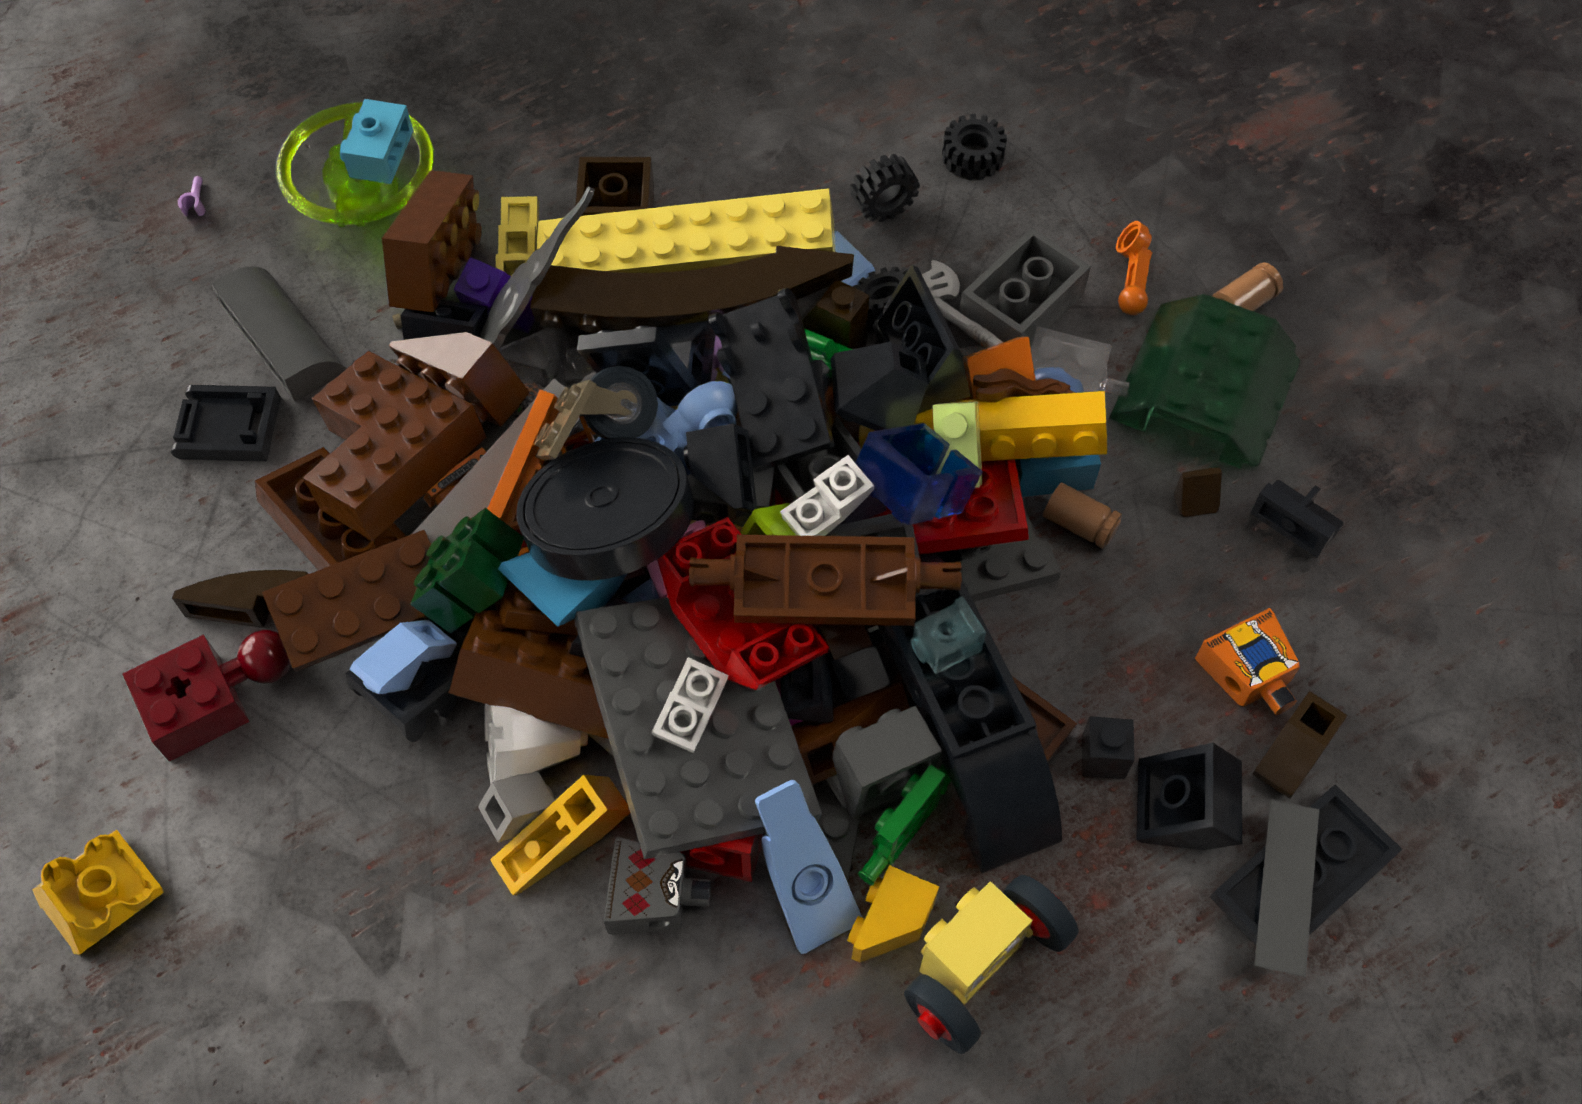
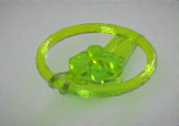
M363 102L341 104L322 110L299 124L281 146L276 161V179L279 189L296 210L312 219L330 224H338V227L354 224L357 227H364L365 223L382 219L402 209L429 171L433 169V145L424 127L414 117L409 115L413 128L412 136L417 142L420 158L413 178L399 193H397L399 184L396 174L391 184L350 178L345 163L340 158L341 144L331 147L329 150L330 157L325 161L322 169L323 181L332 203H335V209H329L310 202L297 191L290 173L292 159L298 147L308 136L332 122L345 119L342 141L344 139L347 140L352 128L353 117L355 113H359Z

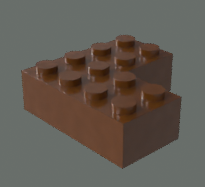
M367 351L312 398L329 431L345 441L324 460L320 461L303 479L322 511L374 541L486 438V435L471 403Z

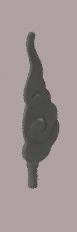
M588 187L579 203L559 222L550 238L543 243L540 249L532 253L526 263H522L515 270L497 295L489 312L488 319L480 333V338L492 342L498 351L506 335L528 304L535 288L539 286L545 277L566 234L590 203L595 191L593 188Z

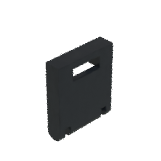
M187 386L185 395L188 399L182 400L173 436L176 443L172 445L171 454L175 458L186 460L267 461L281 399L276 387ZM262 413L257 434L254 430H251L254 414Z

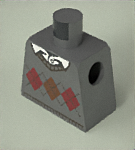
M615 837L604 914V924L607 933L615 935L681 928L684 905L709 907L712 881L687 878L688 866L686 855L680 852L644 860L639 842Z

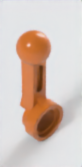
M1139 221L1130 223L1122 231L1116 243V251L1129 258L1125 288L1121 291L1118 298L1120 309L1127 315L1142 313L1148 304V296L1145 289L1149 263L1153 254L1148 249L1152 235L1149 233V228Z

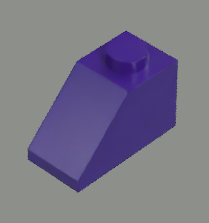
M470 257L453 290L461 303L486 306L487 315H489L497 295L511 276L500 269ZM532 296L513 328L529 334L535 322L530 309Z

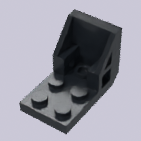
M709 321L661 327L639 326L631 330L614 332L604 330L596 334L579 336L577 351L596 373L613 366H626L641 372L651 382L657 397L669 407L679 406V403L689 392L700 385L711 382L716 335ZM619 387L611 389V391L613 392L626 390L624 388ZM628 401V405L625 408L629 409L633 404Z

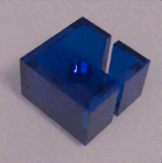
M925 423L869 432L856 460V465L874 485L875 489L871 492L870 496L881 501L892 511L893 516L897 520L907 525L933 520L934 517L942 518L962 513L983 472L955 449L950 451L940 474L936 475L950 444Z

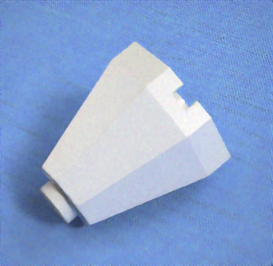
M485 704V741H488L489 746L486 758L491 783L515 775L535 771L541 772L577 757L580 754V747L587 746L588 733L540 720L510 707Z

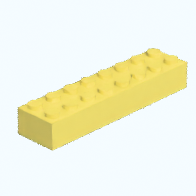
M828 188L580 216L566 234L551 265L608 272L660 273L697 270L738 263L776 253V246L836 252L830 191ZM563 218L538 221L537 250L550 238L554 229Z

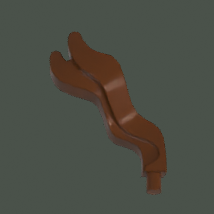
M1007 368L999 369L991 374L975 375L973 377V385L981 387L976 390V398L986 402H997L1008 396L1020 397L1075 393L1070 390V385L1049 378L1030 380Z

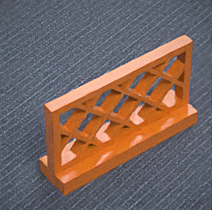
M541 389L487 508L514 530L519 529L516 512L521 493L532 477L543 468L544 460L535 457L540 448L534 445L535 440L546 423L551 424L559 413L554 408L558 399L557 396ZM579 416L584 430L567 438L561 449L562 454L568 452L567 446L588 438L589 443L595 442L593 435L596 433L588 426L584 416ZM528 548L521 549L518 556L528 553Z

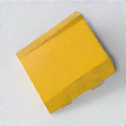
M118 830L113 831L109 835H99L88 841L84 847V853L74 860L67 857H58L46 863L41 870V883L32 889L40 909L44 910L70 945L73 954L77 955L85 952L164 893L160 884Z

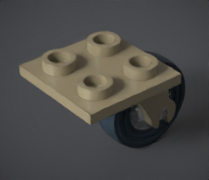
M613 366L599 371L590 380L573 384L571 388L566 386L554 406L559 411L557 417L551 424L546 423L535 440L534 445L540 447L535 457L540 460L556 459L579 416H584L586 423L592 431L604 439L638 438L650 428L656 417L658 401L653 385L645 375L633 368Z

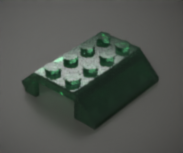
M1207 294L1163 303L1157 311L1109 419L1146 432L1150 420L1154 416L1225 443L1219 461L1240 469L1245 462L1250 466H1259L1268 445L1266 440L1270 439L1280 415L1277 411H1280L1291 387L1289 383L1293 381L1301 362L1295 354L1296 345L1276 319Z

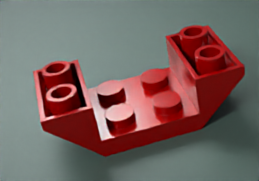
M726 517L681 538L667 553L658 558L657 562L673 613L713 667L729 675V681L758 690L827 653L829 646L812 624L734 623V590H730V586H690V557L730 559L731 554H736L737 534H742L732 521Z

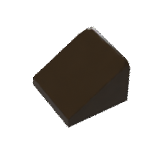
M1216 467L1181 473L1174 491V497L1182 517L1218 512L1222 480L1220 468Z

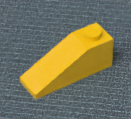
M582 775L493 856L490 861L512 895H518L601 840L630 814L629 806L609 777Z

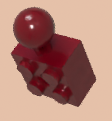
M260 630L248 635L240 644L237 657L224 664L203 634L122 674L152 743L170 762L250 722L233 686L247 679L261 684L276 682L288 673L292 665L279 633L272 630Z

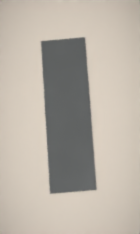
M1270 799L1254 966L1306 977L1319 809Z

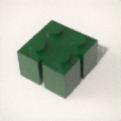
M484 508L472 518L464 517L450 535L446 538L443 535L439 536L429 547L426 555L430 559L427 566L420 571L414 581V586L417 589L410 605L449 633H452L472 619L475 612H482L503 597L509 579L498 568L502 562L518 557L524 541L523 536L487 508Z

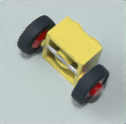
M1019 875L1010 882L1003 892L991 881L980 892L973 887L956 905L959 911L949 923L941 919L924 938L926 945L920 952L923 958L919 970L922 975L917 977L907 987L904 996L910 1008L918 1017L917 1020L921 1027L932 1038L939 1039L957 1053H966L981 1037L978 1024L964 1005L1021 947L1025 936L1028 938L1032 936L1043 946L1053 951L1061 952L1078 935L1077 923L1066 906L1047 887L1029 876Z

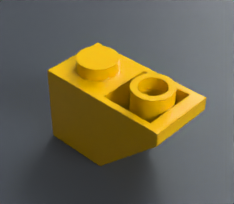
M889 865L884 877H878L875 884L869 888L865 901L872 903L866 918L857 916L849 934L848 942L854 944L852 959L860 963L919 941L935 904L939 886Z

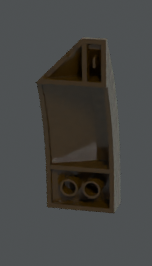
M776 246V253L738 263L697 270L660 273L608 272L551 265L542 282L535 288L532 294L530 309L536 322H540L545 327L559 329L563 325L578 326L580 330L590 333H597L602 331V329L631 330L639 326L661 327L709 321L708 317L711 314L720 312L724 315L774 297L778 295V290L786 287L796 295L798 300L830 286L836 279L842 281L852 277L854 254Z

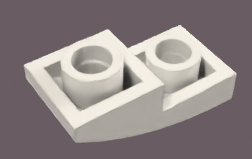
M847 455L814 478L815 487L780 512L783 520L796 535L825 536L845 520L875 488L856 463Z
M688 657L651 735L694 753L729 675Z

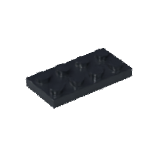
M1336 784L1310 806V808L1319 809L1309 936L1403 850ZM1266 846L1210 896L1255 945L1257 943Z

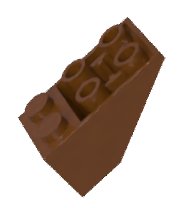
M468 332L392 341L388 345L398 357L396 364L399 367L471 403L482 424L488 421L502 427L530 393L492 342Z

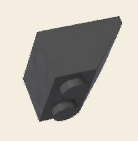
M916 706L901 711L899 708L893 709L882 715L877 723L863 729L861 726H856L848 729L836 741L832 759L852 820L903 797L901 792L915 773L922 776L930 765L936 767L942 750Z

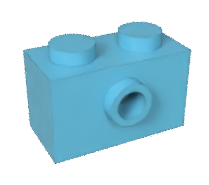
M364 99L359 113H355L353 117L352 128L347 140L344 139L340 147V158L344 161L350 178L387 184L392 183L413 133L406 105Z

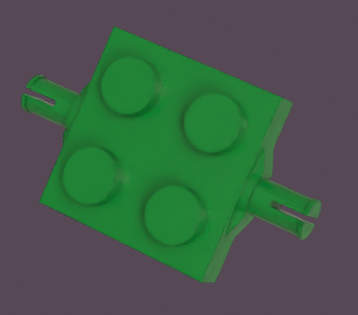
M944 764L939 769L930 765L922 776L915 773L901 792V796L904 797L901 804L896 810L891 807L887 808L874 828L878 833L872 841V845L875 846L873 855L862 870L858 872L859 877L867 884L873 886L883 871L886 872L888 866H892L936 809L941 794L946 793L947 787L951 783Z

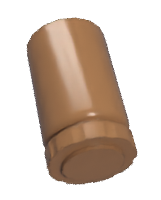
M1266 262L1260 263L1213 294L1211 298L1213 311L1222 322L1229 325L1236 324L1283 291L1282 277L1274 266Z
M1061 482L1049 499L1043 512V517L1089 542H1096V546L1104 549L1114 537L1121 523L1122 513L1116 510L1111 512L1112 510L1108 506Z

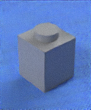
M535 771L492 782L478 808L499 843L517 836L555 800L551 788L545 784L539 772Z

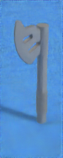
M932 260V269L922 274L943 317L986 348L1003 343L990 331L943 301L944 299H953L958 296L960 282L950 267L939 261Z

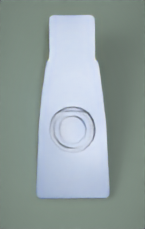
M789 780L758 796L755 804L767 832V835L762 836L761 841L770 878L796 947L801 954H806L852 929L857 916H862L828 840L816 819L810 814L800 785L795 780Z

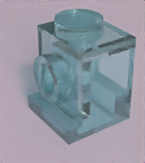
M962 596L956 599L953 605L916 622L911 644L918 659L922 663L927 661L934 673L937 674L981 652L986 631ZM948 631L950 635H943L942 633Z

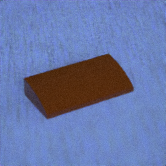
M324 447L255 480L257 502L318 570L406 537L392 523L372 541L320 509L303 477L330 454Z

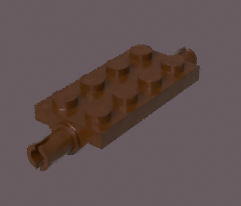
M737 534L736 554H731L730 559L690 557L691 568H689L690 586H730V590H734V623L914 626L915 595L920 593V589L960 591L962 572H960L961 562H921L920 558H916L914 537Z

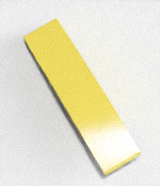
M537 196L501 197V225H498L496 268L510 276L513 275L522 263H526L532 253L537 250L539 201Z

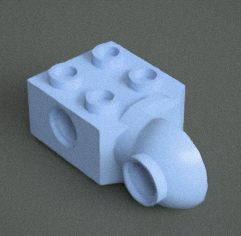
M712 381L700 385L683 398L677 410L664 404L657 397L658 408L656 417L650 428L638 438L657 442L672 450L682 461L686 474L690 475V470L687 468L684 460V447L687 445L686 432L732 423L736 424L735 417L738 408L732 385L724 381ZM635 404L628 409L631 411L630 415L620 416L617 420L622 421L629 418L634 412ZM599 436L595 441H600V440H605V439Z

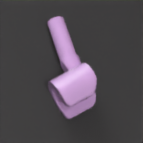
M199 176L194 177L191 192L182 194L178 199V206L184 216H188V210L192 206H194L198 216L205 214V207L200 201L203 179Z

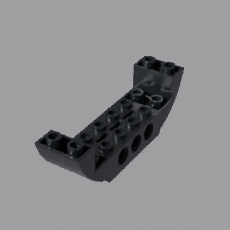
M935 553L919 555L921 562L946 563ZM962 578L960 591L926 589L925 593L917 595L915 598L914 626H877L915 706L942 750L940 758L968 815L963 835L983 874L1062 842L1059 803L1046 755L1036 731L1037 724Z

